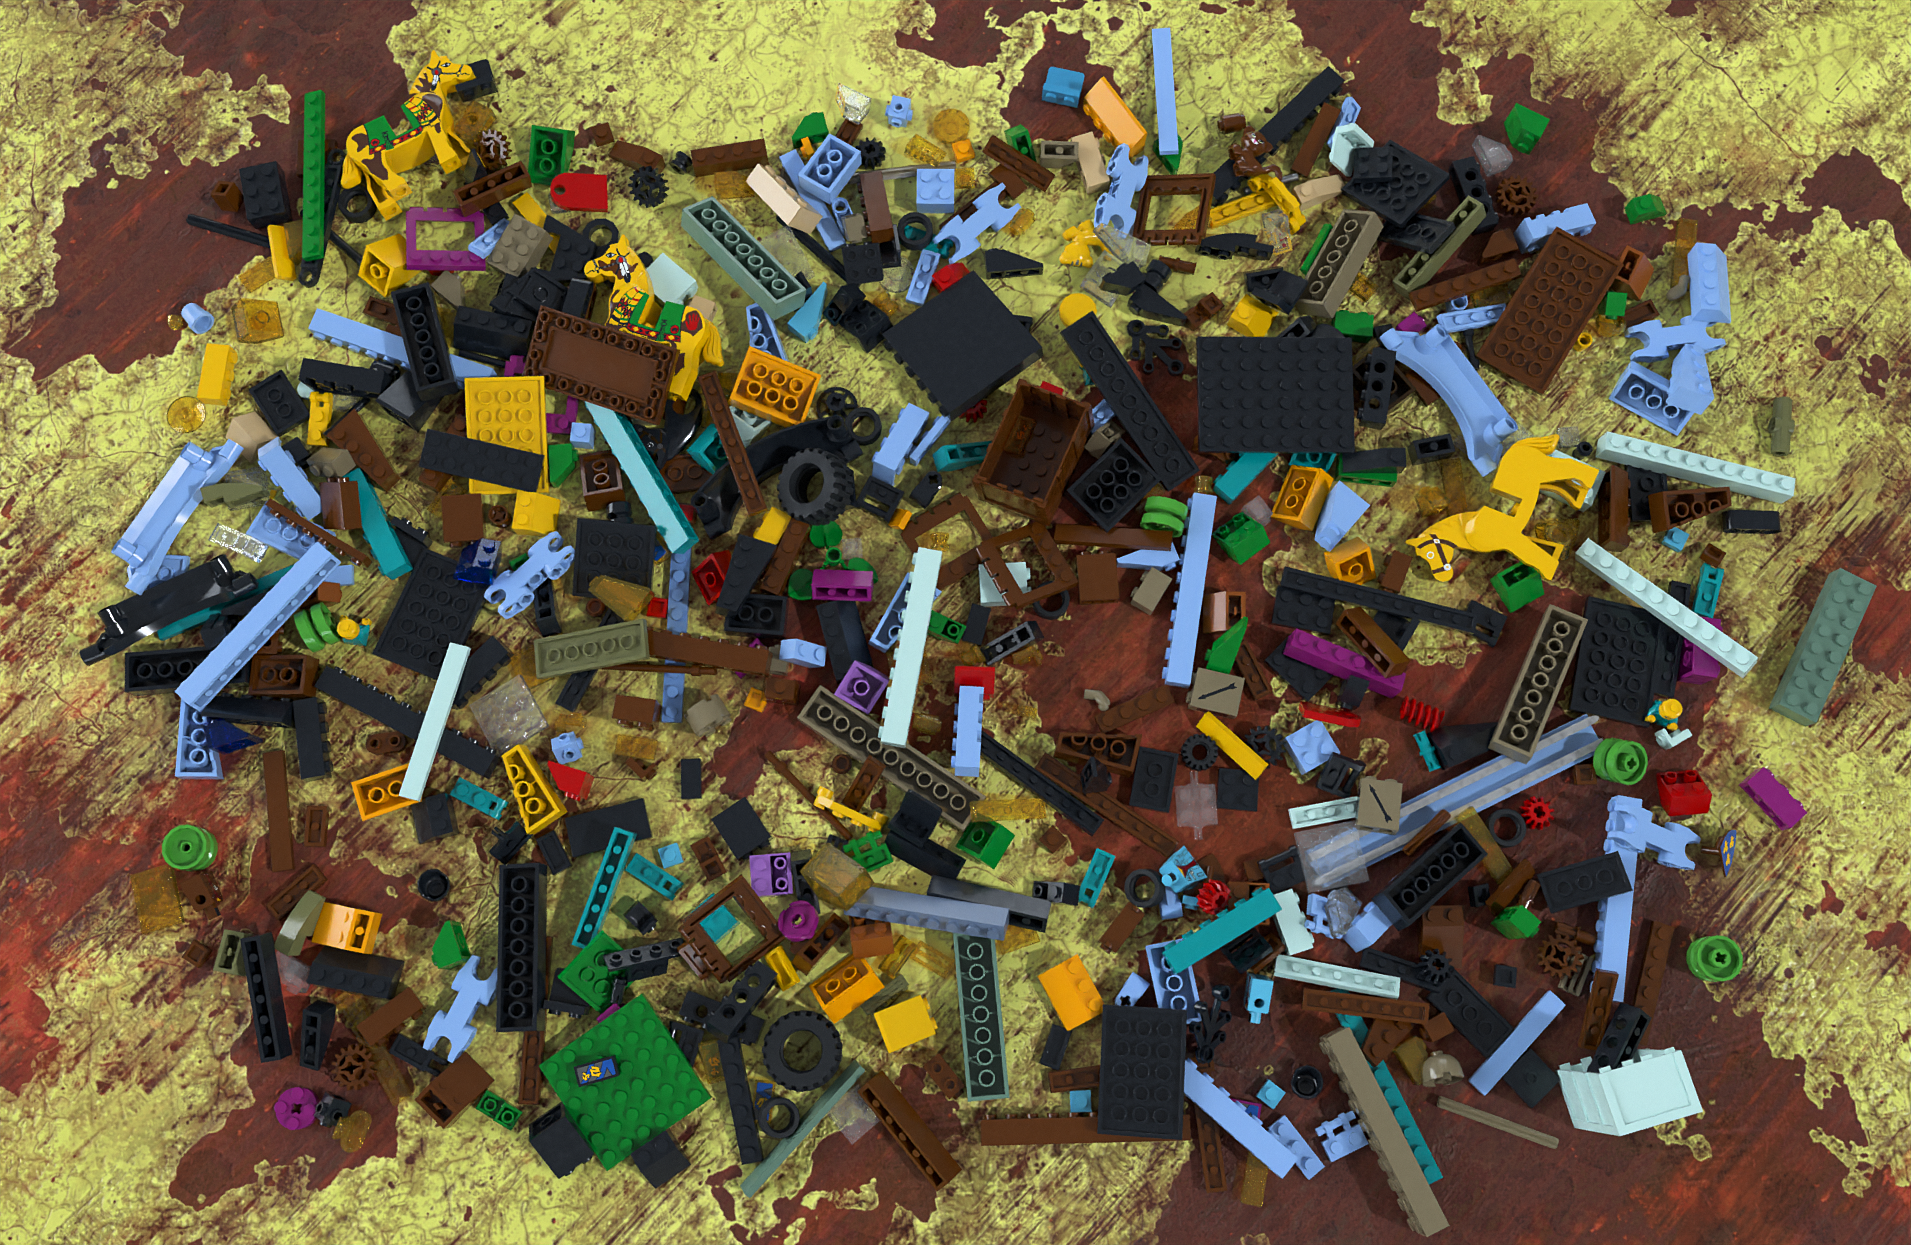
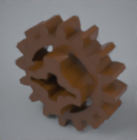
M491 129L488 132L483 131V136H477L479 142H474L477 146L475 150L484 163L485 169L496 172V170L502 169V165H508L506 159H511L508 156V153L512 152L511 149H508L511 142L506 141L507 136L502 135L500 131Z
M1511 175L1508 180L1506 178L1503 179L1497 187L1495 196L1498 198L1496 203L1502 204L1500 209L1505 208L1506 214L1511 211L1513 216L1517 212L1521 216L1524 212L1528 213L1535 205L1538 195L1534 193L1537 188L1531 187L1533 182H1526L1527 177L1521 180L1520 175L1516 179Z
M1558 934L1557 939L1550 935L1549 942L1546 940L1542 941L1545 946L1538 947L1542 954H1537V958L1542 960L1538 964L1540 967H1545L1543 970L1545 974L1551 972L1553 979L1556 975H1559L1560 980H1563L1564 975H1567L1570 979L1572 978L1571 972L1579 973L1577 967H1583L1579 960H1583L1584 955L1578 954L1582 951L1581 946L1575 947L1577 945L1576 940L1570 942L1568 935L1565 939H1562L1561 935ZM1559 944H1564V945H1567V946H1569V947L1563 948V947L1559 946ZM1552 947L1551 954L1547 955L1548 950ZM1556 950L1562 954L1564 964L1559 960ZM1574 958V962L1569 967L1568 964L1570 962V959ZM1556 965L1558 967H1561L1562 970L1554 969L1551 966Z
M352 1044L348 1045V1048H341V1053L335 1054L338 1060L332 1062L336 1069L332 1070L331 1073L337 1074L334 1081H341L339 1087L346 1086L348 1091L353 1090V1088L359 1090L361 1087L369 1086L368 1081L375 1079L372 1073L378 1072L374 1068L378 1061H373L372 1058L376 1054H369V1047L363 1049V1044L356 1046ZM353 1065H360V1067L356 1069H349V1067H353Z

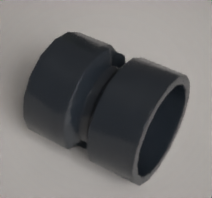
M1153 259L1147 266V273L1143 272V275L1146 277L1144 283L1156 293L1161 291L1163 283H1166L1172 275L1171 269L1165 263Z
M619 501L608 504L605 507L607 518L610 521L634 523V519L630 517L632 515L630 502Z

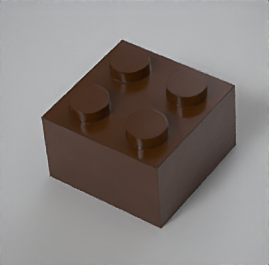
M616 694L612 719L618 725H621V728L632 729L635 726L639 727L642 731L652 732V729L658 730L662 706L655 699Z

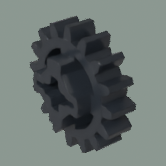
M652 166L640 167L629 178L633 181L628 184L633 189L629 193L635 195L634 201L640 200V206L645 204L646 208L651 206L654 208L658 204H662L664 199L668 197L665 191L669 190V187L665 186L668 180H663L664 173L658 174V168L652 170Z
M1257 726V731L1250 729L1251 735L1245 734L1248 740L1244 743L1251 749L1253 745L1254 752L1262 759L1265 756H1271L1270 759L1264 760L1269 764L1266 769H1270V764L1277 766L1276 760H1283L1280 754L1286 753V750L1282 749L1286 742L1280 741L1283 735H1276L1278 730L1274 728L1270 731V726H1265L1264 730L1262 726ZM1267 734L1261 739L1256 738L1259 735ZM1258 743L1265 744V747L1269 751H1264L1261 745H1259Z

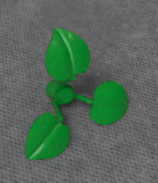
M830 521L826 525H812L810 531L811 543L816 548L826 547L827 549L825 562L820 569L824 570L827 565L834 567L841 564L845 570L873 571V584L878 582L879 579L876 571L866 560L852 558L848 562V567L845 565L844 560L841 559L842 552L835 547L842 539V530L835 521ZM798 569L791 575L788 588L789 597L796 600L812 599L811 584L813 573L810 570Z

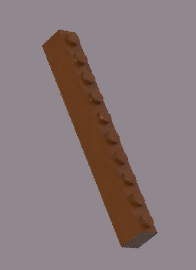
M1183 1110L1182 1140L1097 1134L1098 1112H1088V1116H1080V1112H1068V1116L1059 1117V1113H1047V1117H1039L1038 1113H1027L1024 1118H1018V1114H1005V1118H997V1114H986L984 1119H980L981 1146L1190 1141V1114L1184 1113Z

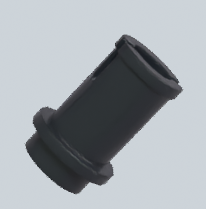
M1586 441L1580 442L1572 452L1573 458L1578 456L1577 459L1582 460L1584 457L1589 456L1593 451L1592 445Z
M615 976L612 980L613 987L609 999L611 1003L616 1004L617 1000L618 1004H622L624 990L628 985L626 977Z

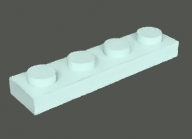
M1357 796L1289 809L1292 829L1355 818Z

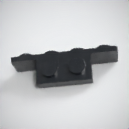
M682 938L613 952L603 955V960L609 972L626 969L625 977L627 982L660 976L667 973L669 959L681 956L677 947L684 942Z

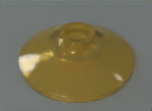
M191 396L176 399L167 410L168 424L179 433L196 431L202 426L206 418V409L203 403Z

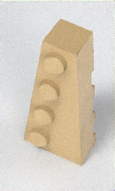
M757 164L745 182L788 226L811 234L823 216L797 194L794 189L787 185L782 177L776 175V171L771 166Z

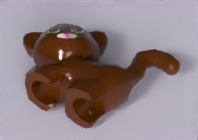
M1250 125L1246 126L1243 131L1241 147L1239 144L1234 143L1228 149L1230 160H1237L1233 165L1235 177H1256L1275 172V177L1281 181L1283 174L1280 167L1274 164L1262 167L1255 157L1270 152L1273 146L1266 141L1262 133L1255 131Z

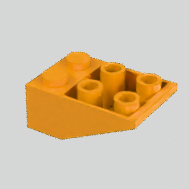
M324 902L311 942L364 954H372L382 914Z

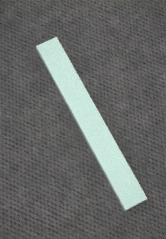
M451 642L449 644L398 795L400 797L419 802L421 800L471 650L470 647Z

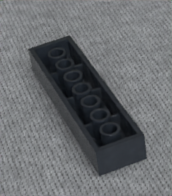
M542 863L505 864L499 866L496 1032L545 1031V1009L543 1005L546 999L547 865Z

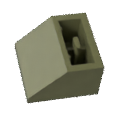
M224 929L213 970L246 977L240 939L255 934Z

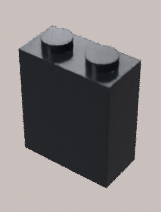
M746 797L711 819L738 861L742 859L744 862L750 859L749 856L754 855V851L759 848L760 850L765 849L771 844L770 841L773 839Z

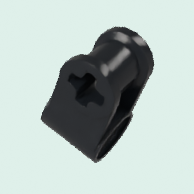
M937 471L928 472L913 489L909 498L923 509H926L942 487L940 473ZM930 479H931V480L937 479V484H936V483H933V484L931 485V484H930Z

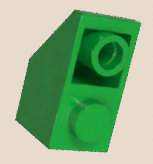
M932 610L927 634L942 641L959 644L967 626Z

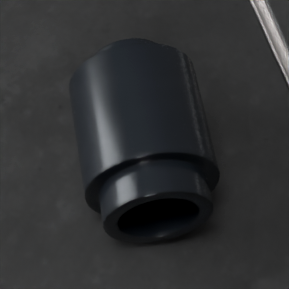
M381 360L374 361L370 366V369L373 370L375 368L385 370L392 377L391 384L401 376L398 366Z

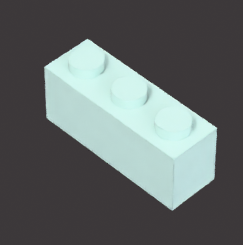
M1289 889L1274 894L1282 910L1272 915L1281 942L1286 947V956L1313 948L1314 938L1312 933L1307 931V928L1304 926L1307 919L1304 912H1300L1298 906L1300 900L1297 893H1293V890Z

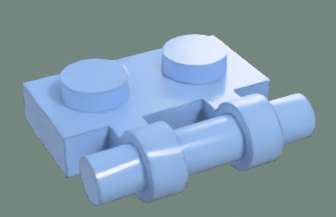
M1314 893L1308 895L1307 915L1313 916V921L1306 920L1305 928L1310 929L1311 932L1316 934L1323 933L1331 939H1341L1343 932L1338 930V926L1345 924L1346 905ZM1323 920L1328 922V926L1322 925Z
M1353 1111L1346 1114L1343 1112L1338 1115V1118L1330 1122L1325 1121L1321 1123V1126L1315 1128L1318 1136L1323 1134L1327 1136V1139L1321 1141V1144L1330 1162L1369 1144L1359 1124L1350 1126L1349 1121L1356 1118ZM1342 1125L1344 1131L1334 1135L1333 1129Z

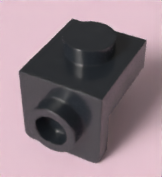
M639 900L623 914L642 935L650 933L656 927L658 921L655 915Z

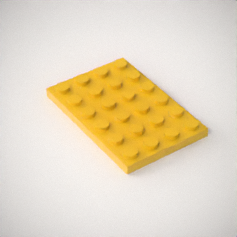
M545 377L464 378L467 438L545 455L537 493H550ZM469 478V494H517V491H523Z

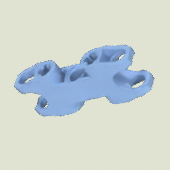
M1126 143L1118 145L1109 160L1106 173L1113 177L1109 192L1103 193L1099 197L1094 218V227L1098 230L1105 228L1109 220H1111L1114 225L1113 237L1117 241L1125 239L1134 224L1136 210L1130 207L1134 191L1138 192L1143 188L1148 174V157L1145 155L1137 157L1132 164L1129 160L1130 148Z
M1003 182L987 190L972 202L978 210L963 222L959 215L955 216L932 239L934 244L939 243L943 239H950L954 242L956 250L948 260L950 264L965 258L981 246L976 237L986 228L991 226L996 233L1010 222L1021 208L1019 203L1009 209L1000 206L998 195L1006 187Z
M1691 315L1680 319L1681 326L1662 328L1660 320H1651L1629 327L1624 331L1625 337L1638 338L1644 345V349L1637 350L1630 355V360L1634 362L1650 363L1669 358L1668 351L1682 349L1686 343L1701 347L1704 350V354L1721 349L1726 343L1725 339H1713L1706 333V327L1716 325L1717 322L1692 320Z
M557 531L551 532L538 540L529 549L528 556L530 558L515 572L511 570L504 571L486 590L484 597L491 604H496L505 598L498 608V612L505 619H509L523 611L534 600L533 591L548 577L551 580L558 579L575 561V550L571 545L556 552L564 541ZM557 538L556 541L550 545L551 540ZM571 553L569 558L564 559L567 554ZM498 591L495 596L491 597L493 592ZM512 606V609L510 611L505 612L507 608Z
M1628 805L1615 806V813L1622 816L1625 821V829L1623 832L1610 831L1609 838L1620 847L1636 853H1644L1645 848L1659 853L1657 862L1666 867L1694 870L1695 863L1687 858L1685 846L1686 844H1700L1701 838L1689 828L1677 823L1666 822L1664 828L1651 822L1653 813L1644 808Z
M472 955L459 970L451 986L453 990L459 993L448 1013L442 1010L437 1012L428 1027L423 1045L424 1049L432 1050L440 1038L443 1036L447 1037L452 1045L447 1059L451 1063L463 1054L476 1035L477 1028L470 1025L480 1004L489 1007L497 995V968L487 980L482 981L477 976V968L481 959L477 955Z

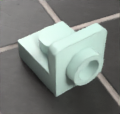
M1663 728L1654 733L1657 743L1665 750L1692 736L1689 729L1683 731L1677 729L1668 734L1666 729Z

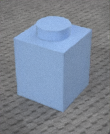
M572 422L570 442L574 448L594 449L596 431L592 424Z

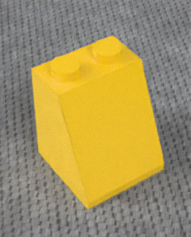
M396 234L366 245L358 276L386 298L391 295L392 291L399 289L422 270H407L406 239L402 235Z
M918 995L874 1013L889 1053L936 1034L935 1029H938L934 1017H929L927 1010L931 1008L926 997L922 998L921 995Z

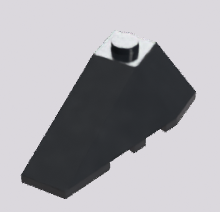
M1498 722L1443 726L1426 735L1431 746L1435 748L1434 753L1442 769L1445 770L1490 751L1491 749L1488 746Z

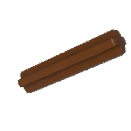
M1445 809L1441 810L1403 847L1404 853L1412 856L1451 818L1450 813Z

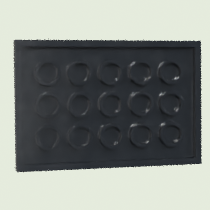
M423 548L372 654L438 680L450 642L465 645L486 601L484 594L496 577Z
M1588 596L1583 618L1588 619L1578 645L1568 710L1648 728L1650 722L1645 721V717L1653 705L1665 623L1644 608Z
M1103 1004L1097 1134L1182 1140L1187 1010Z

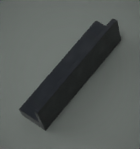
M892 830L889 831L885 839L892 855L930 876L937 875L956 880L966 862L965 858L930 839L927 840L922 848H919Z

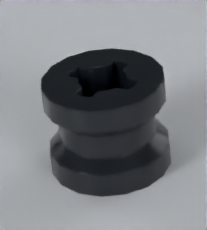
M678 151L676 158L671 160L669 164L676 172L684 175L687 172L686 168L692 165V159L685 153Z

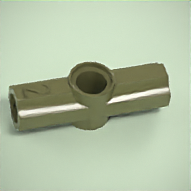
M1784 396L1773 399V414L1768 425V432L1771 434L1770 454L1780 457L1790 454V440L1795 429V421L1792 419V399Z

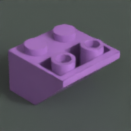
M790 852L749 856L751 887L759 898L793 894Z

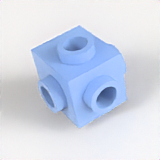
M893 95L891 104L887 105L885 116L888 117V124L898 128H906L908 121L912 120L913 115L911 99Z
M574 731L563 733L559 737L551 739L552 751L559 764L563 765L568 762H574L583 757L581 749L584 748L582 739L580 737L577 738Z

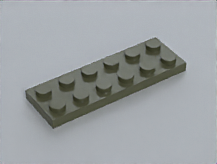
M645 619L534 640L536 677L540 680L650 659L647 621Z

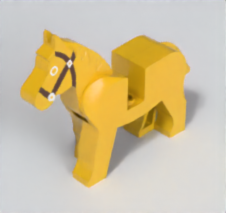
M1558 434L1525 438L1513 444L1501 458L1489 488V492L1516 502L1509 515L1483 506L1478 512H1465L1443 519L1427 528L1418 538L1408 539L1405 543L1414 547L1416 556H1419L1428 563L1433 578L1438 582H1447L1452 578L1453 569L1449 563L1453 558L1455 548L1484 554L1507 551L1523 564L1534 568L1544 580L1551 581L1559 564L1558 559L1564 545L1525 536L1521 532L1532 515L1539 490L1554 492L1564 498L1573 509L1579 510L1588 490L1594 484L1599 469L1570 458L1547 456L1555 451L1560 439Z

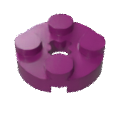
M794 901L789 904L790 907L786 911L783 909L780 913L778 928L783 936L790 941L799 942L811 939L818 926V912L807 901ZM799 917H801L802 921L797 925L795 921H798Z
M296 1087L286 1090L274 1106L279 1123L289 1130L304 1129L310 1126L317 1119L314 1115L319 1099L316 1093L309 1088ZM301 1103V1113H294V1104L298 1105Z

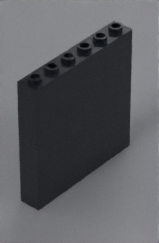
M974 270L882 334L885 349L888 352L892 351L896 362L899 365H904L907 375L910 378H915L919 389L927 392L930 402L932 404L936 403L941 415L944 418L947 416L951 422L1043 357L1042 346Z

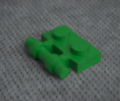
M880 830L870 831L866 833V836L857 840L854 838L849 841L850 843L843 845L845 853L853 850L855 854L849 857L848 860L856 878L894 862L886 842L879 845L876 842L877 839L883 837ZM870 843L872 848L863 852L860 851L859 847Z

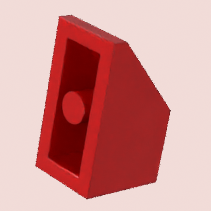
M962 262L946 265L932 275V285L940 294L970 272Z

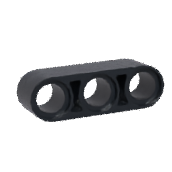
M573 277L562 312L585 319L593 292V282Z
M1728 510L1722 512L1724 533L1776 534L1781 532L1780 513L1778 511Z

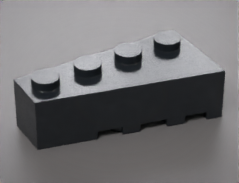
M739 534L716 605V614L733 619L736 617L758 579L775 555L777 545Z

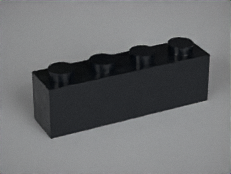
M492 635L467 660L451 707L452 709L464 708L472 695L478 694L487 681H491L496 677L497 671L501 667H505L511 662V658L515 654L500 638Z
M318 697L293 701L301 780L310 782L332 778L333 763L329 757L331 744L327 739L329 725L325 721V714L327 713L326 703Z

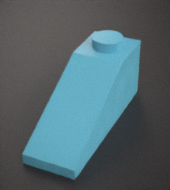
M824 281L804 303V306L787 323L789 331L805 343L813 340L818 333L828 292L827 284Z

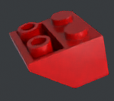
M1697 770L1667 771L1656 774L1660 803L1668 816L1705 814L1709 812L1712 793Z

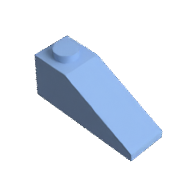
M1172 542L1171 551L1141 549L1117 558L1116 563L1117 567L1150 570L1153 567L1158 571L1164 569L1165 571H1170L1177 567L1176 565L1180 559Z

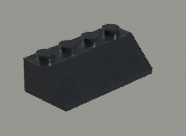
M459 305L454 320V348L510 360L511 355L525 356L526 363L535 324L530 320Z
M836 600L817 605L816 608L837 685L842 682L855 660L873 667L856 601Z
M221 693V696H215L201 713V716L215 722L295 729L293 700L288 698H280V701H273L272 697L261 696L260 699H253L254 696L241 695V698L234 697L233 694Z
M325 945L312 962L306 983L315 987L390 1001L395 997L405 961Z

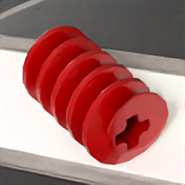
M1406 695L1401 703L1399 714L1400 720H1403L1405 716L1408 717L1407 723L1414 719L1415 726L1422 722V729L1429 725L1430 732L1432 733L1440 726L1445 711L1439 712L1437 707L1431 710L1430 704L1424 707L1422 701L1416 704L1415 698L1409 701V697Z

